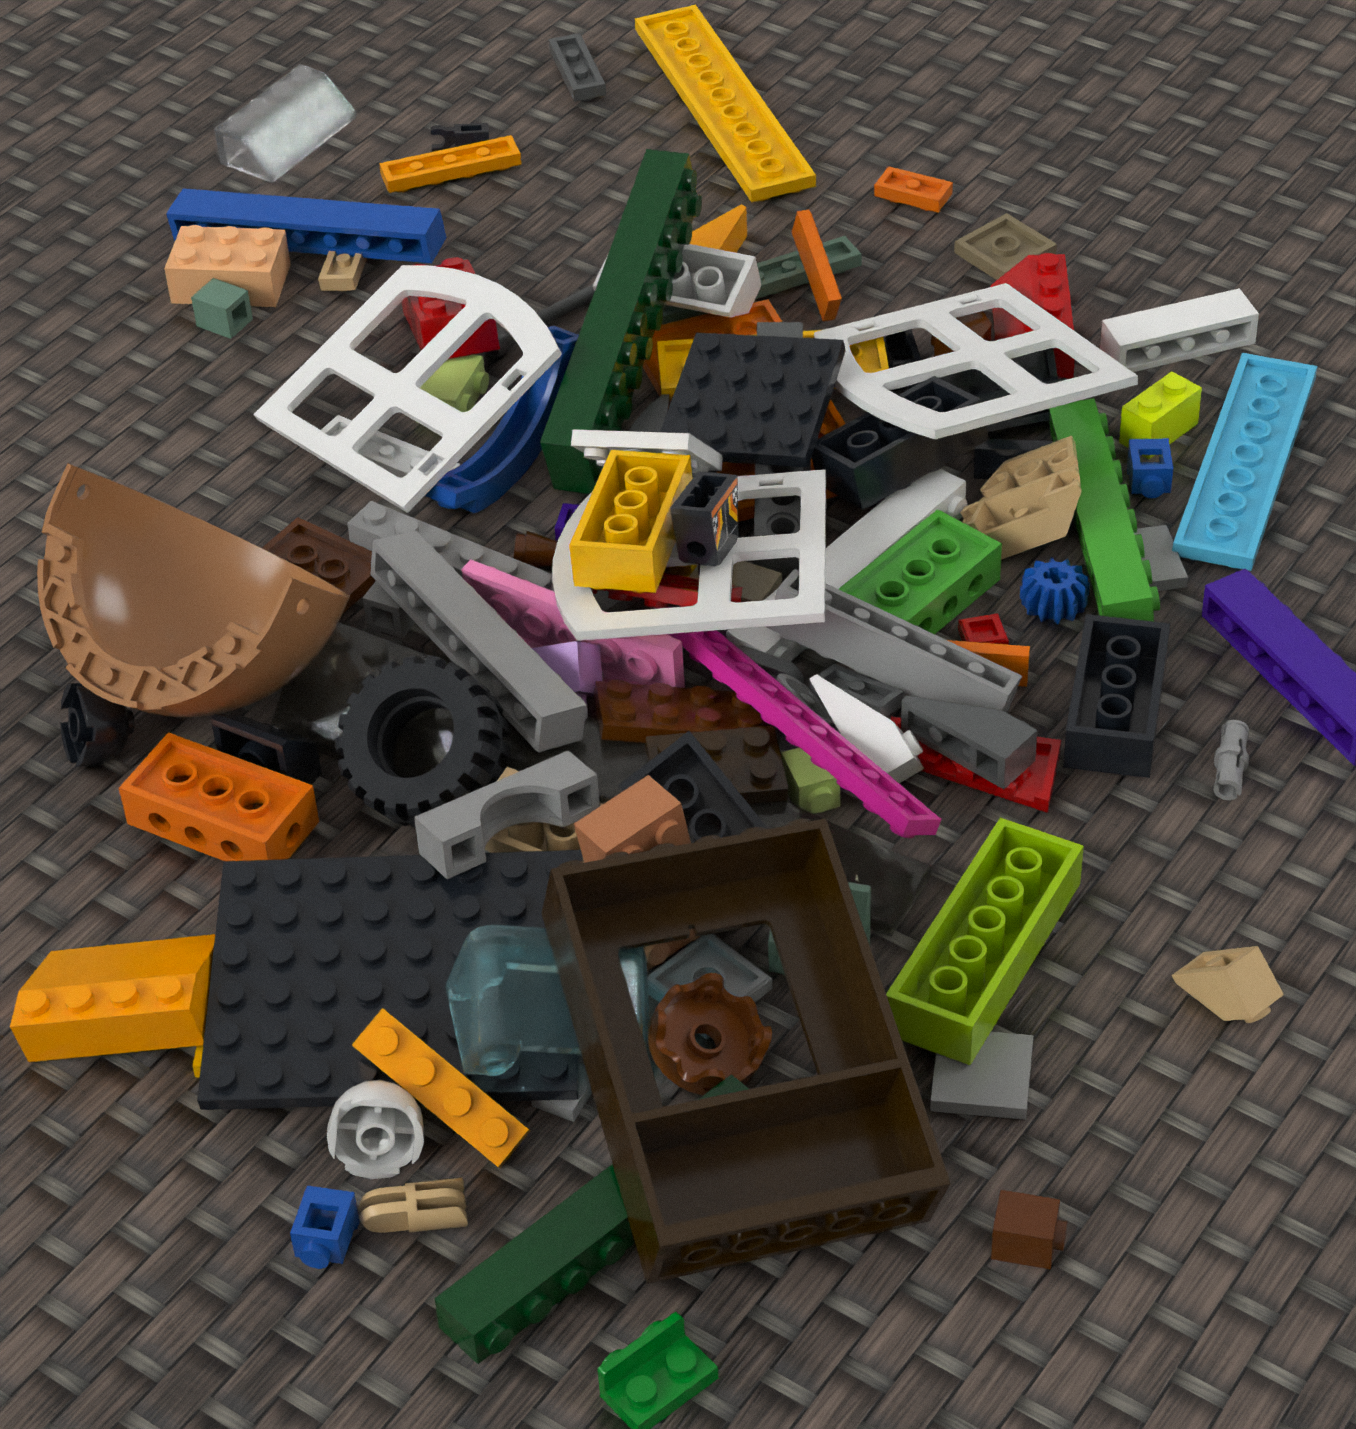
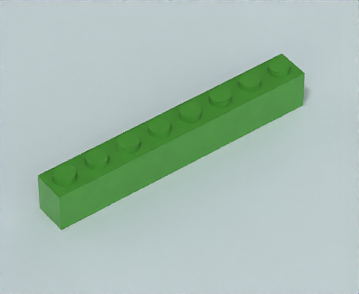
M1094 398L1049 408L1052 441L1056 442L1072 436L1076 444L1082 491L1073 520L1099 616L1154 622L1153 611L1160 610L1157 586H1149V584H1152L1149 560L1142 561L1141 559L1145 558L1143 539L1141 534L1134 535L1137 532V521L1134 509L1127 510L1130 507L1127 485L1119 484L1123 483L1122 469L1119 460H1112L1116 458L1113 437L1107 436L1109 435L1106 413L1098 412Z

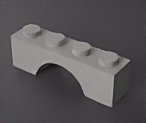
M565 751L415 816L419 854L446 879H449L485 863V846L496 833L507 827L527 822H543L565 827L577 822L600 807L597 774L572 753Z

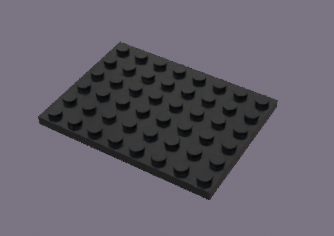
M581 850L485 853V863L449 879H446L421 855L223 861L197 1098L200 1109L334 1106L335 1102L348 1089L364 1081L383 1080L400 1086L352 1046L382 1008L496 1102L579 1099L580 1048L541 912L551 869L572 860H579L584 863ZM414 1098L417 1104H422L416 1098Z

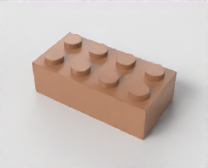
M649 775L574 823L584 863L604 859L606 856L616 852L634 854L649 851L653 847L665 843L674 844L675 846L691 843L682 804ZM689 929L690 936L687 939L620 951L618 955L633 971L641 976L653 967L663 963L669 956L700 936L695 937L694 930Z

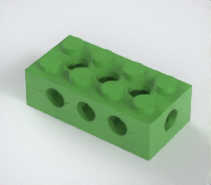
M937 509L841 586L839 590L930 633L936 634L1000 580L1002 543Z

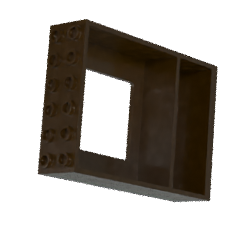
M826 818L814 821L797 819L785 826L771 829L753 827L743 831L741 834L722 838L717 835H709L698 839L694 843L678 846L665 843L657 845L649 851L634 854L616 852L606 856L604 859L585 863L579 860H572L551 869L541 914L647 1284L925 1223L931 1220L951 1183ZM760 924L768 925L817 1075L664 1107L618 953L624 950L687 939L690 936L689 929H693L695 937Z

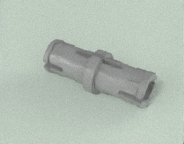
M1228 720L1226 725H1222L1221 744L1214 756L1217 774L1213 791L1216 796L1223 800H1234L1237 798V794L1241 795L1243 772L1248 768L1249 755L1246 751V744L1249 736V727L1240 720Z

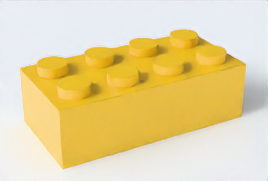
M610 450L569 544L574 586L590 587L596 590L615 589L636 593H656L676 543L670 508L692 480L690 455Z

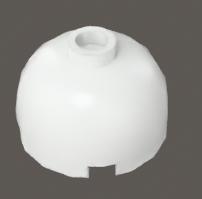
M373 1080L355 1085L335 1102L327 1127L329 1152L333 1158L336 1155L340 1161L345 1163V1170L355 1176L381 1179L391 1178L400 1174L401 1167L407 1165L411 1160L413 1164L419 1158L424 1145V1125L421 1108L410 1093L395 1083Z

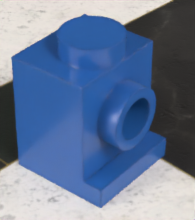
M1169 438L1129 439L1127 474H1129L1131 494L1142 493L1147 498H1157L1163 493H1171L1173 463ZM1139 455H1159V462H1140Z
M314 1186L306 1187L290 1232L295 1257H299L305 1265L322 1269L326 1268L329 1262L343 1264L354 1229H358L360 1223L354 1192Z

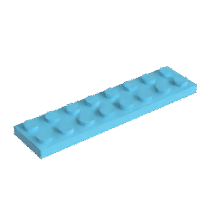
M1242 353L1176 533L1172 551L1178 552L1179 556L1231 568H1246L1252 571L1316 379L1317 366Z

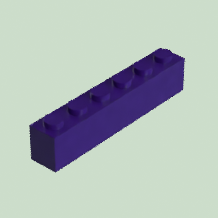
M1246 568L1205 585L1202 617L1353 766H1356V673L1345 664L1340 655L1334 653L1323 643L1312 629H1309L1302 623L1287 605L1280 602L1268 590L1266 585L1258 581Z

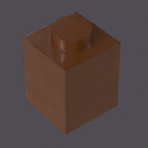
M1000 1190L993 1226L991 1260L1051 1269L1054 1250L1064 1251L1068 1221L1059 1220L1060 1199Z

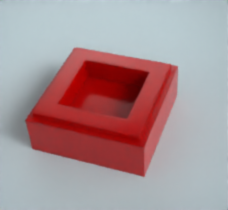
M998 613L958 620V632L962 641L1009 645L1008 637Z

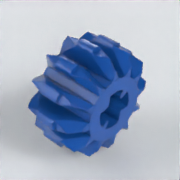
M1051 557L1048 563L1036 560L1033 568L1025 569L1022 576V585L1020 586L1021 604L1027 609V615H1038L1041 622L1053 619L1059 624L1062 618L1074 621L1077 613L1085 611L1090 583L1088 582V576L1083 574L1082 566H1070L1069 559L1063 562H1056Z

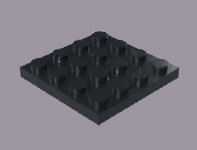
M696 333L660 432L690 433L720 453L723 458L722 462L808 467L846 352L844 341L838 339Z

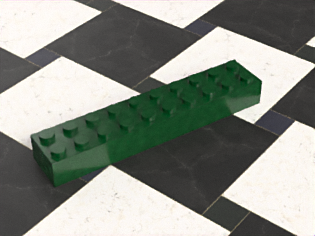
M646 149L540 441L554 489L590 494L603 469V466L597 465V460L584 458L583 452L571 446L572 430L621 431L624 419L628 420L631 415L633 392L641 386L642 367L644 361L649 360L651 357L655 330L659 331L661 328L664 303L669 302L671 299L674 274L679 273L681 270L684 245L690 244L694 217H699L701 213L702 197L697 195L696 191L697 172L692 169L688 153Z

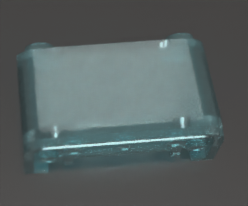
M485 925L470 932L463 943L445 985L464 1074L501 1075L514 1065L521 1051L581 1054L546 928ZM644 947L620 951L618 955L651 1063V1052L648 1042L649 999L647 958Z

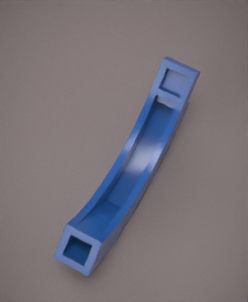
M554 325L548 327L562 355L508 409L485 444L466 462L448 471L425 495L426 497L436 500L437 504L443 508H463L477 513L499 500L525 474L542 450L540 441L577 342L578 334Z

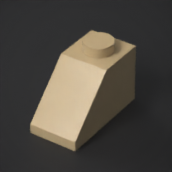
M1258 946L1203 952L1172 975L1177 985L1223 1021L1245 1020L1246 1023L1258 1021L1271 1012L1269 1006L1284 995Z

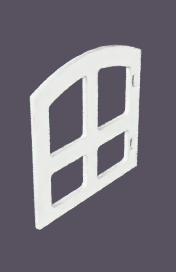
M402 265L253 415L264 425L408 513L544 374L562 353L552 333L535 310L518 295L502 285L479 275L453 268L429 265ZM408 296L432 297L466 305L398 373H392L354 351ZM488 319H494L513 337L523 351V356L467 412H461L420 389L443 363ZM330 374H336L374 396V399L337 436L333 437L292 413ZM520 375L524 376L510 391L507 389ZM398 412L403 413L442 436V439L406 476L401 478L357 453L392 415ZM438 459L441 460L427 476L424 474Z
M1007 283L814 332V338L844 341L846 352L834 386L837 390L861 409L881 420L932 439H939L1138 385V375ZM992 308H1003L1034 331L996 341H986L956 318ZM914 328H924L954 352L874 373H866L856 362L849 346ZM1049 348H1059L1093 373L1052 384H1045L1011 360V358ZM970 369H977L1011 395L948 412H937L900 397L890 390L921 383L933 376L940 378Z
M825 469L737 476L738 501L768 497L800 496V530L792 534L738 538L720 565H700L698 602L693 606L603 612L590 587L574 586L569 544L592 494L591 492L567 521L558 539L553 557L552 581L557 607L564 623L576 640L582 641L825 622ZM675 543L666 567L698 565L683 563L679 560ZM799 558V595L797 597L765 601L731 602L733 565L735 563L751 560Z

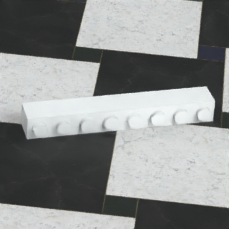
M939 469L913 481L909 487L897 490L887 496L826 548V584L839 589L937 509L959 520L962 517L960 512L967 506L966 481ZM776 589L763 601L775 600V596L778 589ZM766 627L729 629L726 631L727 639L735 646H745L790 662L803 650L808 649V647L796 641L784 639L779 633Z

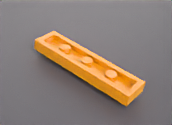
M512 135L379 163L380 173L389 193L405 192L415 187L429 184L438 185L448 180L462 177L470 178L480 173L494 170L503 171L513 166L522 165L521 153Z
M383 1008L352 1044L354 1048L498 1168L503 1166L531 1131Z

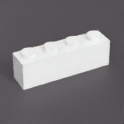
M1240 288L1102 320L1100 349L1132 372H1137L1255 344L1259 313Z

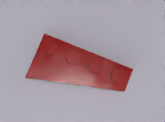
M891 717V721L901 729V718ZM1037 737L1036 761L1004 790L918 741L923 750L922 753L917 755L924 767L921 771L1048 813L1061 753V740Z

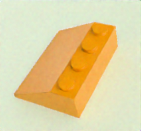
M215 934L51 951L18 991L10 1029L28 1062L203 1045Z

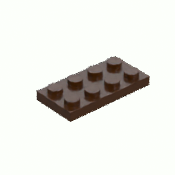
M619 679L610 680L609 682H595L593 697L602 740L645 743L646 736L770 725L761 719V714L755 708L740 701L736 697L737 693L735 691L713 690L706 686H695L693 688L672 687L665 683H653L651 685L630 684Z

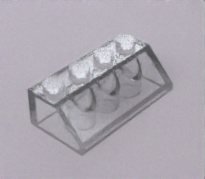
M300 64L214 129L220 163L273 183L357 117L356 111L326 73Z

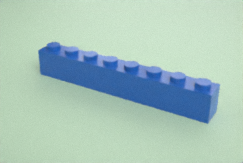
M182 189L166 213L174 241L181 226L199 225L201 227L221 228L233 226L250 229L266 227L285 230L289 252L327 255L329 251H335L336 256L349 254L350 257H354L355 253L362 254L363 258L432 264L447 238L441 211L438 208Z

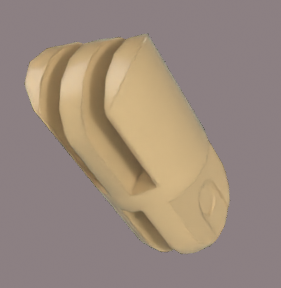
M462 1178L413 1182L405 1183V1186L371 1190L360 1200L358 1207L361 1212L359 1215L360 1222L367 1230L378 1233L409 1230L410 1233L466 1227L468 1225V1218L465 1211L466 1199L463 1194L464 1180Z

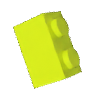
M1172 371L1122 406L1119 443L1128 447L1129 439L1169 438V445L1198 424L1202 387ZM1142 455V456H1144V457L1147 458V459H1151V458H1152L1153 456H1155V455Z

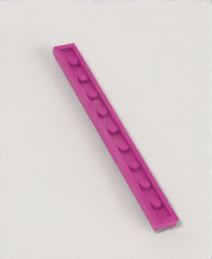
M714 630L667 634L682 641V647L689 652L691 659L705 665L713 672L712 676L717 681L727 684L737 693L736 697L740 701L755 708L761 714L760 717L763 721L777 727L786 735L785 739L790 744L800 747L811 757L813 764L827 770L837 779L836 783L841 788L851 791L862 800L864 808L884 819L890 825L889 828L893 833L904 838H914L915 835H936L942 820L720 632Z

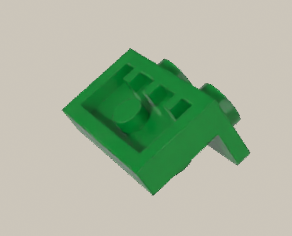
M678 1312L672 1313L663 1321L658 1320L650 1324L634 1342L624 1349H617L611 1352L597 1370L600 1397L631 1429H651L719 1379L718 1366L685 1335L684 1318Z

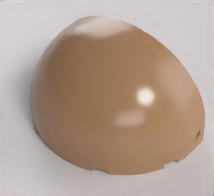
M67 463L53 494L41 532L47 535L44 559H38V596L45 628L53 648L60 650L68 663L66 669L84 687L110 702L147 713L172 717L211 716L215 713L222 714L249 706L273 694L300 674L319 654L335 630L350 598L348 594L329 582L257 545L155 498ZM85 484L83 495L77 497L79 487Z

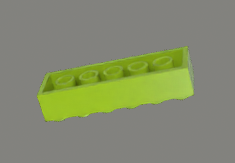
M1000 817L886 993L903 1041L967 1065L972 1064L1081 882L1083 845Z

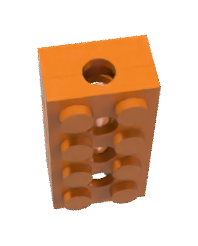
M169 732L119 787L128 825L222 861L289 859L319 823L313 785Z

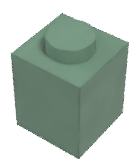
M213 278L191 297L196 326L232 339L253 320L249 294L246 289Z

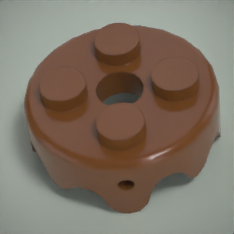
M717 973L705 974L688 984L672 986L655 1009L648 1028L649 1050L661 1072L675 1085L699 1095L706 1094L731 1074L745 1085L758 1070L772 1039L771 1026H763L755 1001L749 996L737 997L727 992L724 988V978ZM700 1033L710 1036L714 1040L716 1048H703L697 1043L695 1034Z

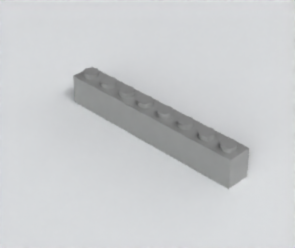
M416 530L373 540L370 575L453 663L465 669L490 690V694L499 701L503 708L502 715L537 752L583 739L584 723L588 714L587 704L562 680L559 674L555 673L543 661L539 654L518 635L516 630L512 629L497 614L496 610L455 571L452 565L445 561L431 544Z

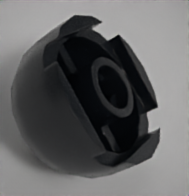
M69 683L64 689L61 709H68V722H60L63 747L70 763H76V767L95 766L107 763L117 757L126 745L128 734H132L134 731L135 720L132 710L96 695L81 683Z

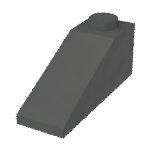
M906 696L901 700L902 732L905 733L911 730L915 738L921 743L1003 790L1036 761L1037 729L1002 710Z

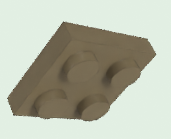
M1008 213L956 240L954 246L955 254L996 280L1028 255L1056 254L1057 250L1055 242Z

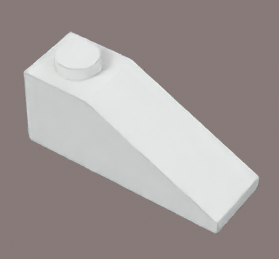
M816 674L809 678L840 734L895 781L901 783L924 769L917 757L923 750L911 730L903 733L893 721Z

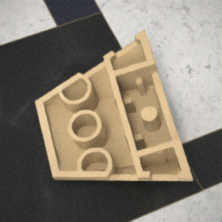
M1072 436L1004 461L981 487L980 491L983 497L980 501L965 506L960 512L964 518L962 520L963 523L1002 543L1001 559L1067 535L1082 491L1076 444Z

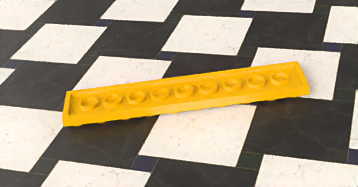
M696 5L635 18L636 32L751 202L765 201L771 197L787 193H797L803 189L816 187V174Z

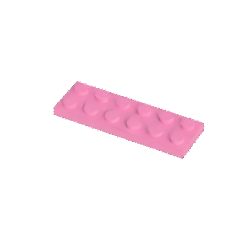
M471 559L461 569L462 578L496 610L497 614L512 629L516 630L518 635L531 648L577 641L564 623L557 607L554 591ZM661 634L581 641L600 645L604 682L619 679L630 684L651 685L653 683H665L672 687L685 688L682 641L670 635Z

